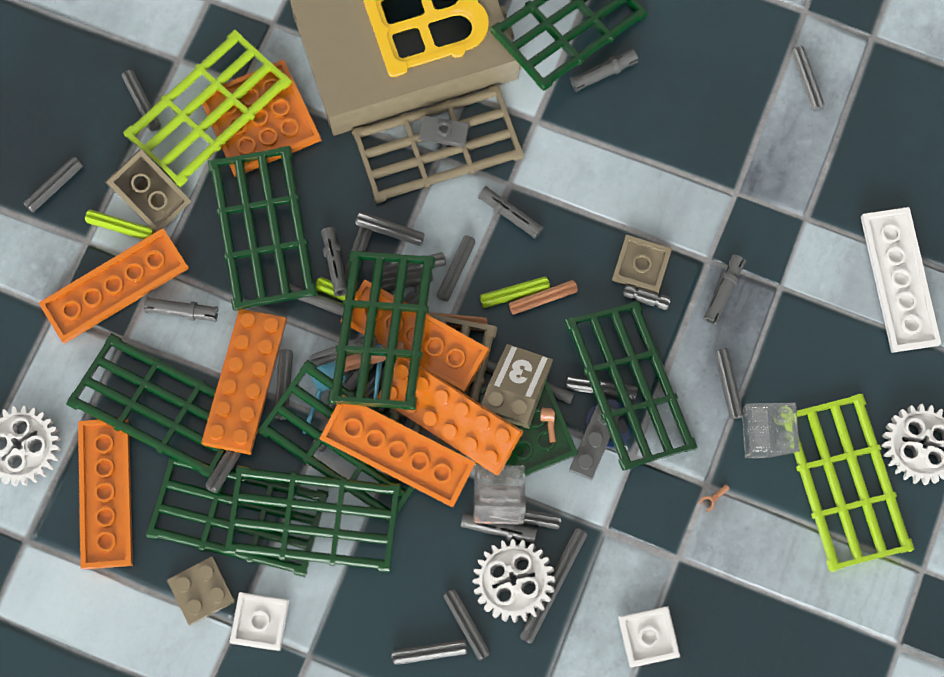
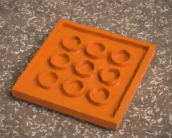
M284 59L273 63V65L290 78L292 83L285 90L282 89L255 115L253 120H249L221 146L226 158L285 146H291L292 153L321 141L320 135ZM256 71L227 82L223 87L232 94ZM270 71L239 101L248 109L279 78ZM218 90L202 104L207 116L227 99ZM235 105L212 125L216 137L243 114ZM281 156L267 158L268 163L280 159ZM258 160L244 162L245 173L259 168ZM232 164L230 168L234 177H236L235 165Z

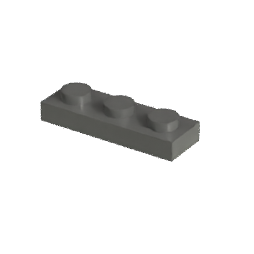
M598 404L578 447V455H575L569 468L570 472L589 480L593 479L611 438L605 420L601 418L602 413ZM620 416L614 417L616 424Z

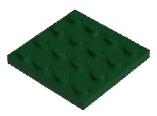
M547 380L529 429L513 424L521 429L523 433L501 473L495 475L476 462V468L487 493L578 455ZM488 386L481 388L478 403H482ZM542 408H551L555 412L554 430L556 442L550 443L548 422L540 421Z

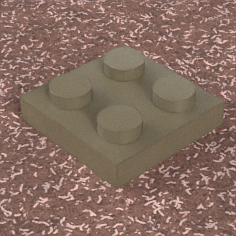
M626 234L612 281L624 285H634L638 289L643 288L659 293L672 248Z
M213 557L167 580L190 626L235 602Z

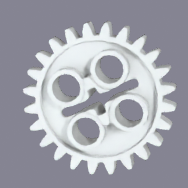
M923 404L917 407V411L913 405L908 408L907 412L902 409L898 412L900 417L894 415L891 418L894 424L888 423L886 425L887 430L890 432H885L882 437L888 440L882 444V447L889 448L884 457L892 458L888 465H897L895 474L901 471L905 472L904 480L913 476V484H916L920 478L923 485L928 484L930 479L934 484L939 482V477L944 480V451L936 448H944L943 409L934 413L933 405H931L925 411ZM914 425L918 429V435L912 434L908 426ZM933 431L941 433L942 441L934 438ZM902 438H905L906 440L911 442H904L902 441ZM921 440H923V441H924V445H925V446H928V447H926V448L924 449V448H923V444H922V443H919V442H920ZM904 448L911 449L914 457H906ZM929 454H933L937 457V465L932 464L929 461Z
M14 406L12 407V414H9L5 409L3 410V417L0 418V442L7 440V446L0 450V478L2 477V482L6 485L11 480V484L17 486L20 480L23 485L27 486L29 478L36 483V475L40 474L46 477L44 469L53 470L50 461H58V458L53 454L54 452L61 451V448L55 445V443L61 441V438L53 435L59 430L56 427H51L54 422L50 418L45 420L47 415L43 412L38 415V410L32 408L29 412L28 408L23 406L21 412H19ZM23 424H27L26 431L18 434V428ZM21 442L23 448L19 450L17 444ZM37 442H42L41 449L38 452H33V446ZM17 458H22L20 467L13 468V462Z
M512 539L508 547L504 541H501V549L499 550L496 546L492 545L494 553L484 552L487 560H478L482 569H474L475 574L480 576V578L473 580L475 585L480 586L474 590L476 595H482L478 602L480 604L487 602L484 609L486 612L494 609L492 614L494 618H497L502 613V620L504 622L507 621L509 615L514 623L517 622L519 615H521L524 621H527V613L529 612L536 617L535 608L538 607L544 610L541 602L543 600L550 602L551 600L546 593L554 592V588L548 585L555 582L554 577L548 576L554 569L550 566L545 567L550 562L549 558L541 559L543 551L540 549L534 553L535 545L531 544L526 548L524 540L517 546L514 539ZM519 561H529V565L525 570H517L516 566ZM496 568H504L503 576L499 578L493 577V571ZM531 573L536 574L534 577H527ZM513 576H516L518 579L515 586H512L510 583ZM495 584H502L495 589L493 588ZM527 584L536 585V589L532 594L527 595L523 593V589ZM504 591L511 592V598L507 602L499 601L500 594Z

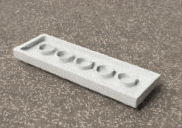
M910 208L862 214V226L891 353L939 346L941 344Z

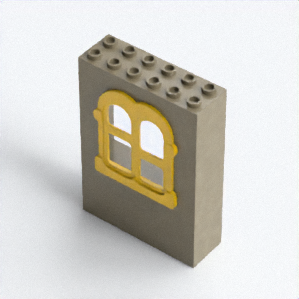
M290 0L293 16L333 136L351 131L359 126L364 127L397 117L402 113H410L436 105L448 99L452 100L488 89L490 86L517 80L519 70H521L520 64L489 30L491 26L497 22L501 23L507 18L503 5H499L498 0H458L456 4L441 10H436L431 0H421L425 10L423 15L394 24L387 23L381 6L382 0ZM456 15L469 19L472 24V32L468 38L442 47L435 46L428 27L431 22ZM510 27L503 33L513 42L512 40L515 38L512 27ZM418 28L426 48L425 51L406 58H400L392 36L401 31Z

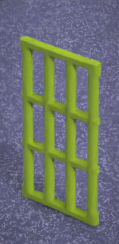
M236 30L232 31L227 36V39L204 61L195 65V69L167 95H163L161 100L142 118L123 132L125 137L139 149H142L179 187L183 186L188 181L187 178L216 151L219 152L221 146L249 120H253L255 115L282 89L285 90L292 83L290 78L278 70ZM239 42L247 50L215 79L207 70ZM256 57L263 65L231 94L223 85L248 61ZM271 71L279 80L247 109L239 100ZM202 75L211 84L183 110H180L173 101ZM217 90L220 91L227 99L199 125L194 123L189 116ZM235 105L243 114L213 140L205 131ZM167 107L172 109L177 115L145 145L135 137ZM183 122L187 123L193 130L161 160L151 152ZM201 136L209 146L176 175L168 166Z
M863 394L780 415L782 424L786 427L798 465L796 466L797 472L800 471L813 512L811 516L812 519H815L828 559L826 563L829 572H835L845 567L898 553L911 552L915 549L912 539L908 537L895 498L897 494L893 492L880 453L881 446L877 444L865 407L866 401ZM854 403L868 445L867 448L854 451L840 406ZM827 409L831 410L844 449V454L833 457L830 456L817 416V412ZM804 415L808 417L821 460L810 463L806 461L793 418ZM869 453L871 454L884 494L872 498L869 497L857 460V456ZM846 459L860 501L849 504L845 502L833 465L834 462ZM819 466H824L836 507L823 511L809 470ZM886 500L901 547L890 550L886 549L872 506L873 503ZM858 507L863 508L877 551L875 554L864 557L848 511ZM839 513L853 560L841 563L838 561L824 517Z

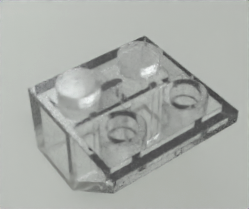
M796 402L749 403L742 409L745 458H770L800 451Z
M475 464L473 523L524 524L526 509L525 466L505 465L501 473L495 475L483 466Z

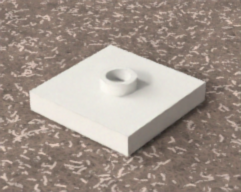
M239 592L230 643L281 651L290 600Z
M668 606L618 617L629 668L680 657Z

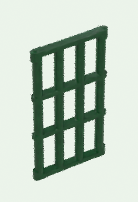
M529 0L525 3L524 7L501 23L497 22L489 30L536 82L538 87L545 91L553 85L554 81L576 65L580 66L584 59L606 43L614 41L617 35L632 24L647 17L648 13L636 0H612L595 13L585 4L588 0H570V3L546 18L538 8L549 0ZM626 2L634 13L608 30L600 20ZM578 9L586 19L562 35L555 28L554 24ZM531 13L540 24L514 42H511L503 32ZM593 25L602 36L580 52H577L569 42ZM544 31H547L555 41L527 60L519 49ZM562 48L570 59L543 78L534 67Z
M291 146L208 161L218 208L216 214L219 216L225 249L223 256L224 260L227 261L233 297L231 299L233 311L318 295L307 249L309 243L308 239L305 238L299 205L301 199L300 195L297 194L291 160L293 158ZM281 156L288 192V196L274 198L267 158ZM258 160L265 200L251 203L244 162ZM234 164L241 205L227 207L220 167ZM290 203L296 241L282 243L276 206ZM266 208L273 245L258 248L252 210ZM243 212L249 249L235 252L229 214ZM298 248L305 290L290 291L283 250ZM274 252L281 295L267 297L260 255ZM246 257L251 258L257 299L243 301L236 259Z
M350 251L345 300L342 303L344 310L339 343L336 345L335 350L337 357L328 403L416 410V389L420 359L423 358L421 350L426 313L429 312L427 303L435 257ZM360 260L375 261L369 301L355 300ZM384 261L399 262L393 303L379 302ZM408 263L423 264L418 305L403 304ZM353 308L368 309L363 347L348 346ZM378 310L392 311L387 348H373ZM402 312H416L412 350L397 349ZM347 353L361 354L356 397L341 396ZM371 355L386 356L380 399L365 398ZM396 357L410 358L405 401L390 400Z
M639 301L564 320L584 366V374L587 375L602 413L601 418L605 420L619 456L618 462L622 471L683 452L694 451L698 448L678 404V396L672 389L660 359L659 349H656L647 327ZM632 312L647 352L635 354L620 313ZM611 317L625 352V358L614 359L599 318ZM590 322L605 363L593 365L578 327L579 323ZM650 358L664 392V397L653 399L639 364L640 360ZM630 365L644 402L632 405L618 366ZM609 370L623 408L611 411L596 372ZM668 402L684 446L673 449L656 405ZM647 408L664 452L652 455L635 411ZM626 414L643 458L630 460L614 417Z
M112 333L66 402L67 406L75 410L79 409L114 427V430L117 432L122 431L157 449L158 453H165L200 471L199 474L210 478L226 452L224 449L204 446L202 444V434L181 424L188 412L208 421L210 412L194 404V401L200 392L214 398L216 388L206 384V381L203 379L198 380L163 362L162 358H155L122 341V338ZM114 347L152 367L145 378L106 359L105 356L110 348ZM100 366L139 386L133 397L130 398L93 379L92 376L97 368ZM157 370L193 387L194 390L188 400L151 382ZM87 386L126 406L120 418L118 419L79 399L85 387ZM147 390L182 408L177 418L173 420L138 402L144 391ZM132 410L169 428L163 441L126 423ZM177 432L216 452L217 454L211 464L208 465L169 445L174 434Z
M307 360L304 362L295 379L268 418L259 427L258 433L266 438H271L303 460V464L310 465L326 477L341 479L343 476L314 457L321 444L357 467L349 480H356L361 472H364L378 483L389 484V482H394L373 466L320 440L323 431H320L284 406L293 393L329 419L334 412V409L298 385L307 373L332 390L333 379L317 369V365ZM342 386L341 396L343 394L346 397H356L355 391H350ZM366 406V407H368V408H370V409H372V410H374V411H376V412H378V413H380V414L386 416L385 414H383L382 412H380V411L377 410L376 408H374V407H372V406ZM278 414L316 439L309 452L270 426ZM401 486L399 496L401 500L398 503L396 517L414 491V487L409 486L406 490ZM345 489V493L349 492L369 507L390 509L365 491Z
M171 456L169 457L164 480L146 533L147 538L155 540L160 538L199 548V551L202 552L207 550L247 560V563L250 564L255 562L294 572V575L306 576L309 561H303L300 564L288 560H280V558L241 553H237V555L225 554V544L209 541L212 526L229 530L230 520L216 517L215 515L219 502L232 505L233 495L222 493L225 481L219 491L213 493L206 488L171 480L175 466L198 470ZM231 470L227 479L236 481V470ZM249 478L242 479L243 483L267 488L266 496H272L274 490L287 494L289 492L290 484ZM300 486L295 488V496L315 501L326 502L329 496V491L321 489L316 491ZM167 490L213 500L209 515L164 504ZM239 503L241 508L261 512L259 520L265 521L267 514L285 518L286 508ZM292 510L291 520L319 527L323 512L317 511L314 516ZM160 513L206 524L202 539L157 528ZM235 528V532L254 536L252 545H258L260 538L282 543L283 533ZM289 535L288 545L312 551L316 536H310L308 540Z
M237 466L225 554L237 555V553L268 556L280 558V560L284 561L285 559L329 563L330 566L338 564L378 569L380 572L390 573L401 483L389 482V484L348 480L346 477L339 479L297 474L295 471L285 473L249 469V466ZM249 478L290 483L288 498L241 493L242 479ZM296 484L339 488L337 503L294 499ZM345 489L392 494V508L382 509L343 504ZM239 503L286 508L285 521L282 523L238 518ZM301 509L336 513L334 528L291 524L292 510ZM342 514L390 519L388 534L340 529ZM235 528L283 533L281 548L234 543ZM289 534L333 538L331 553L287 549ZM342 539L386 544L385 560L337 554L338 541Z

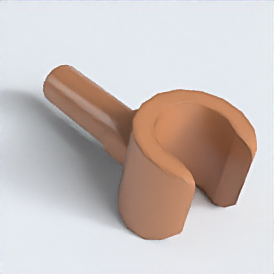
M542 408L540 421L548 422L550 443L556 442L554 430L555 412L551 408Z
M725 484L710 497L704 496L701 498L699 504L704 500H710L712 506L706 512L711 511L718 498L730 488Z

